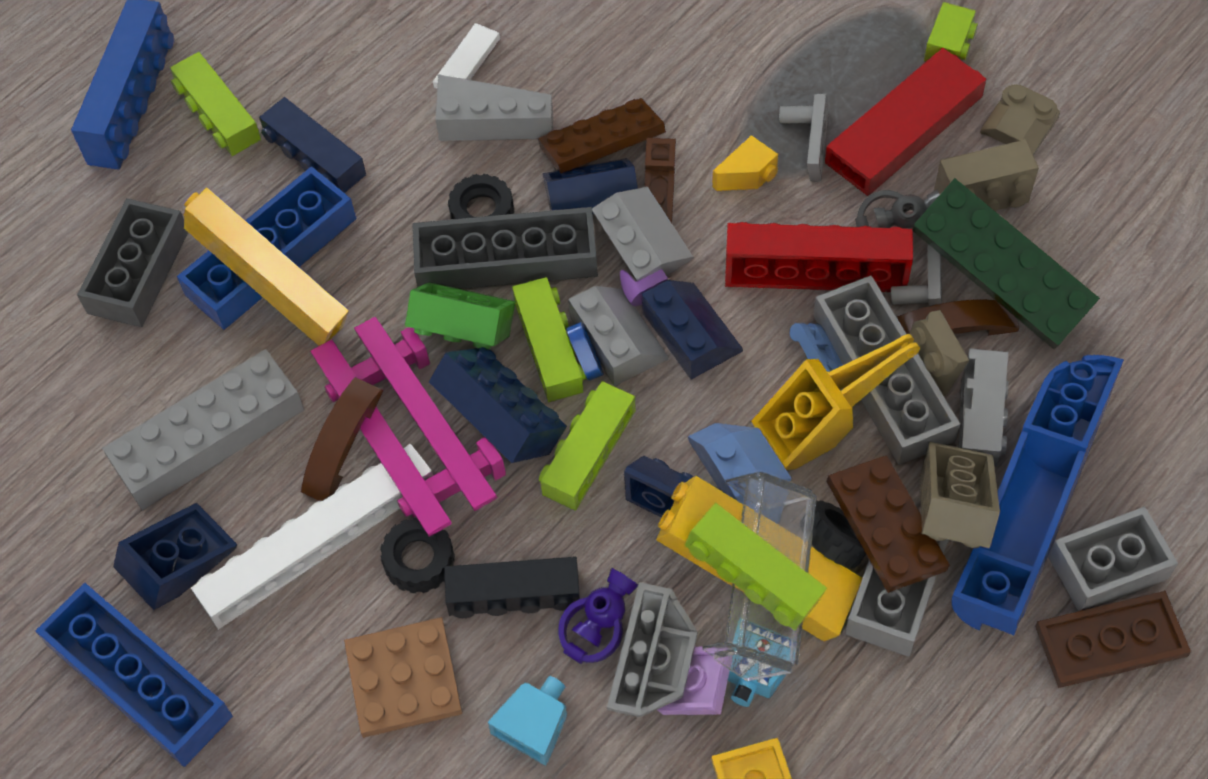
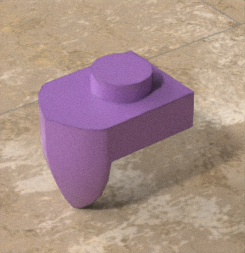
M662 269L637 282L625 270L620 271L623 292L633 306L642 305V293L668 280Z

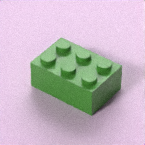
M428 282L410 291L405 326L414 328V333L431 336L432 333L444 335L443 339L447 341L462 342L463 339L472 341L474 347L491 349V346L499 344L510 336L516 301Z

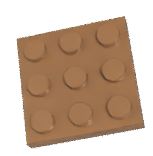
M442 617L344 640L359 727L363 738L463 714Z

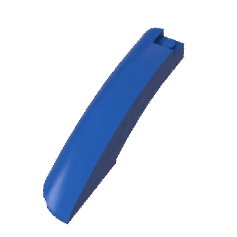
M1086 355L1080 361L1068 363L1066 360L1052 369L1044 379L1023 425L1015 450L998 489L1000 514L990 548L982 546L973 548L952 595L951 605L954 612L969 626L980 631L982 624L1015 635L1063 521L1124 359L1105 355Z

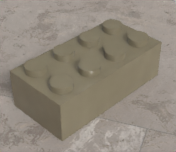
M929 442L920 474L922 534L938 541L946 539L958 541L971 548H978L980 546L990 548L1000 514L993 455Z

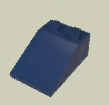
M195 503L120 541L113 567L153 610H156L186 592L201 577L232 553L238 544L198 503Z

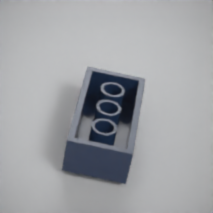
M487 348L445 352L429 380V383L511 463L550 455L567 427L559 419L556 411L542 403L538 399L536 392L517 379L515 372L501 364L496 359L494 352Z

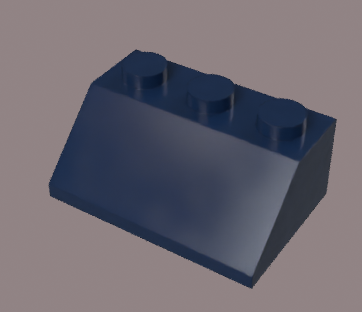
M628 158L580 166L561 174L559 171L542 173L550 211L586 207L594 208L617 192L638 189L635 166Z
M667 280L642 293L643 315L691 380L743 352L741 345L694 283Z
M643 455L624 470L626 500L662 517L667 510H671L674 503L671 497L680 482L685 483L694 476L686 472L679 473L669 468L664 461L656 458L652 460Z

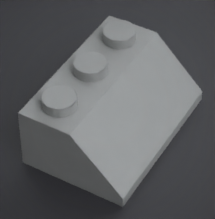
M648 187L617 192L592 208L595 216L637 281L661 269L668 276L694 259Z
M594 286L568 299L570 319L574 325L582 322L585 326L601 366L614 386L668 360L667 354L636 308L630 304L623 289Z

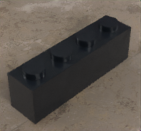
M577 556L445 566V603L449 616L457 618H470L474 614L481 613L501 616L506 614L507 611L536 613L540 609L547 608L565 611L569 605L580 599Z

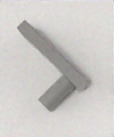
M814 94L813 106H780L779 109L780 124L811 123L807 158L810 181H822L829 114L826 94Z
M929 244L928 285L891 286L892 305L929 303V306L942 303L941 254Z

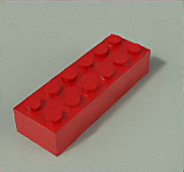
M747 222L727 223L725 287L834 290L871 275L881 292H891V286H908L913 263L912 229H903L901 227L872 228L870 226L841 227L839 225L810 226L808 224L780 225L777 223L749 224Z

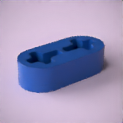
M580 322L567 327L570 342L587 379L590 381L603 376L604 372L583 323Z

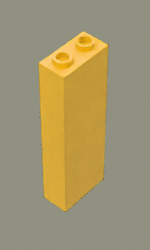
M206 187L200 194L195 192L187 199L184 204L186 207L184 229L318 346L331 340L343 328L349 310Z
M694 476L685 483L680 482L671 497L674 500L671 510H667L658 523V528L661 529L656 539L658 542L723 580L718 575L717 570L705 561L696 559L689 549L684 546L691 530L709 509L717 503L827 587L817 605L799 627L823 642L840 635L862 582V577L843 565L828 559L820 551H817L812 546L698 476ZM723 580L724 582L728 583L729 585L733 586L734 588L738 589L739 591L745 594V592L741 590L739 587H737L734 583H729Z

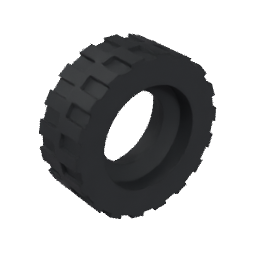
M474 174L471 177L463 178L460 183L455 184L453 191H450L448 207L451 219L473 218L474 216H471L467 211V205L469 201L478 197H489L494 200L496 208L488 216L514 214L512 192L507 187V184L496 176Z
M817 500L799 521L798 526L806 540L817 551H820L825 557L835 563L853 569L866 556L857 536L839 507L829 502Z
M416 517L411 520L405 519L397 526L395 524L391 531L386 533L384 543L381 544L380 548L382 553L380 555L381 561L390 582L393 585L396 584L402 591L407 590L415 594L416 592L426 593L429 592L428 590L440 587V584L443 581L445 582V566H453V561H455L452 542L446 529H442L429 537ZM415 541L428 543L434 551L432 562L427 567L419 570L408 568L402 561L403 550L408 544Z

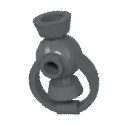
M937 189L928 194L925 200L913 194L902 195L891 190L875 192L868 196L861 204L857 218H855L856 226H869L864 213L872 202L881 198H893L896 201L893 203L891 210H885L884 207H873L878 227L890 228L896 225L903 229H913L915 222L937 199L939 191ZM907 211H914L910 215L905 214Z

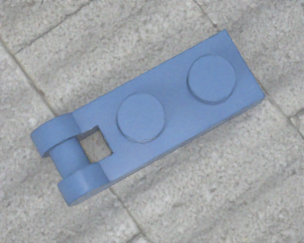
M795 323L791 326L790 337L793 341L800 343L807 359H819L827 372L843 365L820 324L809 323L806 325L804 323Z

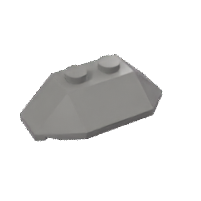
M639 582L607 710L641 718L683 698L698 632L672 589Z

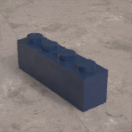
M283 97L259 117L263 128L261 133L269 143L273 144L275 142L289 159L295 158L305 171L312 166L342 192L346 193L366 176L361 156L286 97Z

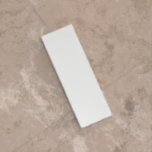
M475 23L438 74L471 80L500 40L499 32ZM438 75L433 80V86L436 89L438 86Z

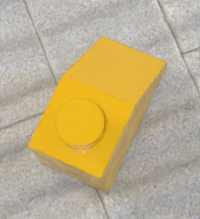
M751 135L713 170L712 188L716 191L760 188L766 181L770 182L778 172V154Z

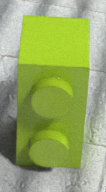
M943 2L927 42L924 61L929 60L942 48L958 56L961 60H966L970 44L967 41L968 39H974L978 23L974 22L976 10Z

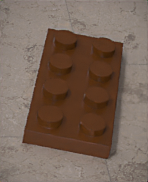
M640 98L630 100L614 109L604 110L586 120H578L573 125L560 130H552L547 135L539 137L538 141L542 151L561 174L643 142L646 138H653L666 133L664 122Z
M887 455L828 475L826 482L887 593L948 570L950 564L936 540L922 534L921 514Z
M1166 591L1040 620L1035 625L1058 688L1185 658L1191 653Z

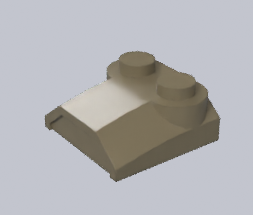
M1010 85L1003 90L1000 101L981 128L980 133L988 135L1004 144L1026 140L1034 155L1059 119L1060 111L1056 103L1050 98L1022 85Z
M937 310L929 312L926 319L914 322L910 334L914 338V342L920 346L918 354L924 362L926 369L931 374L943 396H946L969 359L942 312Z

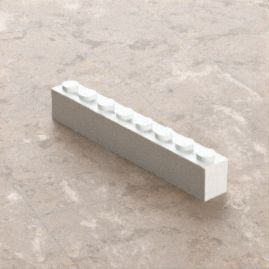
M411 444L404 447L405 452L424 481L432 477V470ZM382 463L377 466H371L362 473V476L351 483L343 484L333 495L324 501H318L311 505L308 511L298 518L285 522L280 530L269 537L259 539L248 551L230 558L225 563V566L213 574L210 573L201 577L191 589L219 630L399 510L400 507L397 500L402 498V495Z

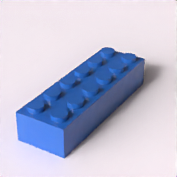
M126 0L71 128V132L87 165L120 170L123 160L128 157L131 140L137 135L142 114L146 113L147 101L151 92L155 91L156 79L159 72L164 69L165 57L174 43V35L170 32L167 16L163 13L160 2Z
M311 166L245 221L294 264L300 267L357 218L351 198ZM209 250L177 276L184 295L223 330L263 298Z
M86 583L79 587L35 630L50 649L183 767L233 717L221 699Z

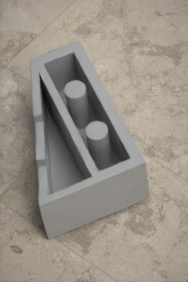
M970 348L967 356L969 361L964 368L961 378L958 448L993 455L994 466H997L1000 455H1005L1007 449V436H1002L1003 427H1006L1008 408H1004L1009 386L1006 380L1008 352Z

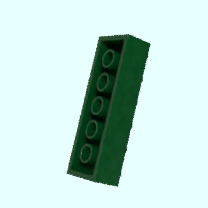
M956 178L951 181L913 225V232L1053 349L1059 346L1100 299Z

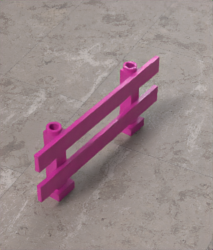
M376 317L354 327L356 334L372 357L353 367L349 366L332 339L310 351L329 381V384L324 386L332 402L339 399L355 377L371 385L386 378L446 467L445 470L424 481L377 407L370 419L365 417L360 431L400 491L402 498L398 499L397 503L405 517L411 514L413 517L416 516L429 537L452 524L439 504L448 497L461 491L474 511L497 499V495L484 477L491 474L495 481L504 477L506 471L503 459L493 444L485 437L476 442L477 452L472 455L467 453L409 367L415 363L419 369H422L430 364L426 347L418 335L414 333L413 328L408 327L401 331L403 340L394 345Z

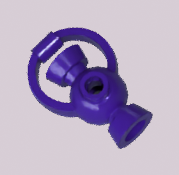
M611 568L607 579L608 587L593 590L588 597L573 602L566 608L560 618L558 635L564 649L563 653L579 664L602 661L611 656L621 643L623 636L622 619L625 614L623 596L625 594L630 595L638 588V584L614 568ZM584 608L587 620L584 623L579 622L571 630L592 645L599 648L602 640V635H600L602 628L614 627L613 637L608 646L593 655H588L586 651L572 642L568 643L567 640L569 621L578 611Z

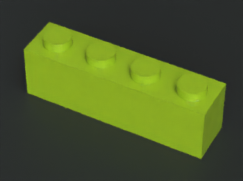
M199 51L170 67L174 78L170 80L173 88L178 95L184 94V100L192 113L196 111L199 113L198 118L207 131L210 129L213 131V138L221 149L225 147L231 156H234L261 140L254 119Z
M547 277L512 286L514 301H516L515 306L548 403L584 393L582 381L586 380L587 377L580 362L577 363L574 356L576 353L566 333L567 327H569L567 316L564 311L559 313L557 305H560L561 302L557 288L550 287Z
M601 381L596 391H590L585 402L584 411L581 415L577 414L574 417L566 440H560L555 449V458L550 465L546 464L540 473L539 481L543 496L574 511L577 510L636 412L634 395Z
M717 503L709 509L691 530L684 545L696 559L708 563L717 570L718 575L723 580L734 583L745 592L749 600L755 604H761L773 614L780 624L789 626L794 631L797 630L827 590V587Z

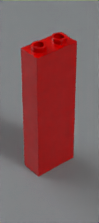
M944 48L940 49L829 143L826 147L825 164L866 196H869L983 97L987 79L979 71L972 69L962 62L958 56L951 54Z

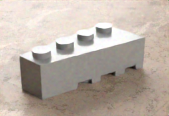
M438 74L435 120L439 141L538 139L553 130L551 94Z

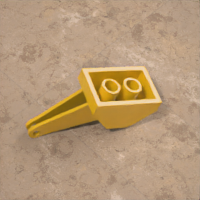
M906 334L830 372L826 371L819 359H806L751 422L755 428L761 430L785 469L795 470L835 448L853 429L852 407L898 367L914 357L919 352L920 346L914 342L911 334Z

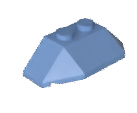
M714 423L688 436L690 444L718 488L779 526L791 477L759 428Z

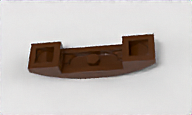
M646 138L644 187L649 188L672 223L676 139Z
M989 299L946 302L913 310L897 317L906 334H910L914 322L926 319L929 312L937 310L942 312L954 334L987 330L988 336L1019 332L1017 318L996 300Z
M356 377L350 382L335 403L318 435L307 463L301 493L318 501H324L335 493L343 478L338 474L365 417L371 418L384 390Z

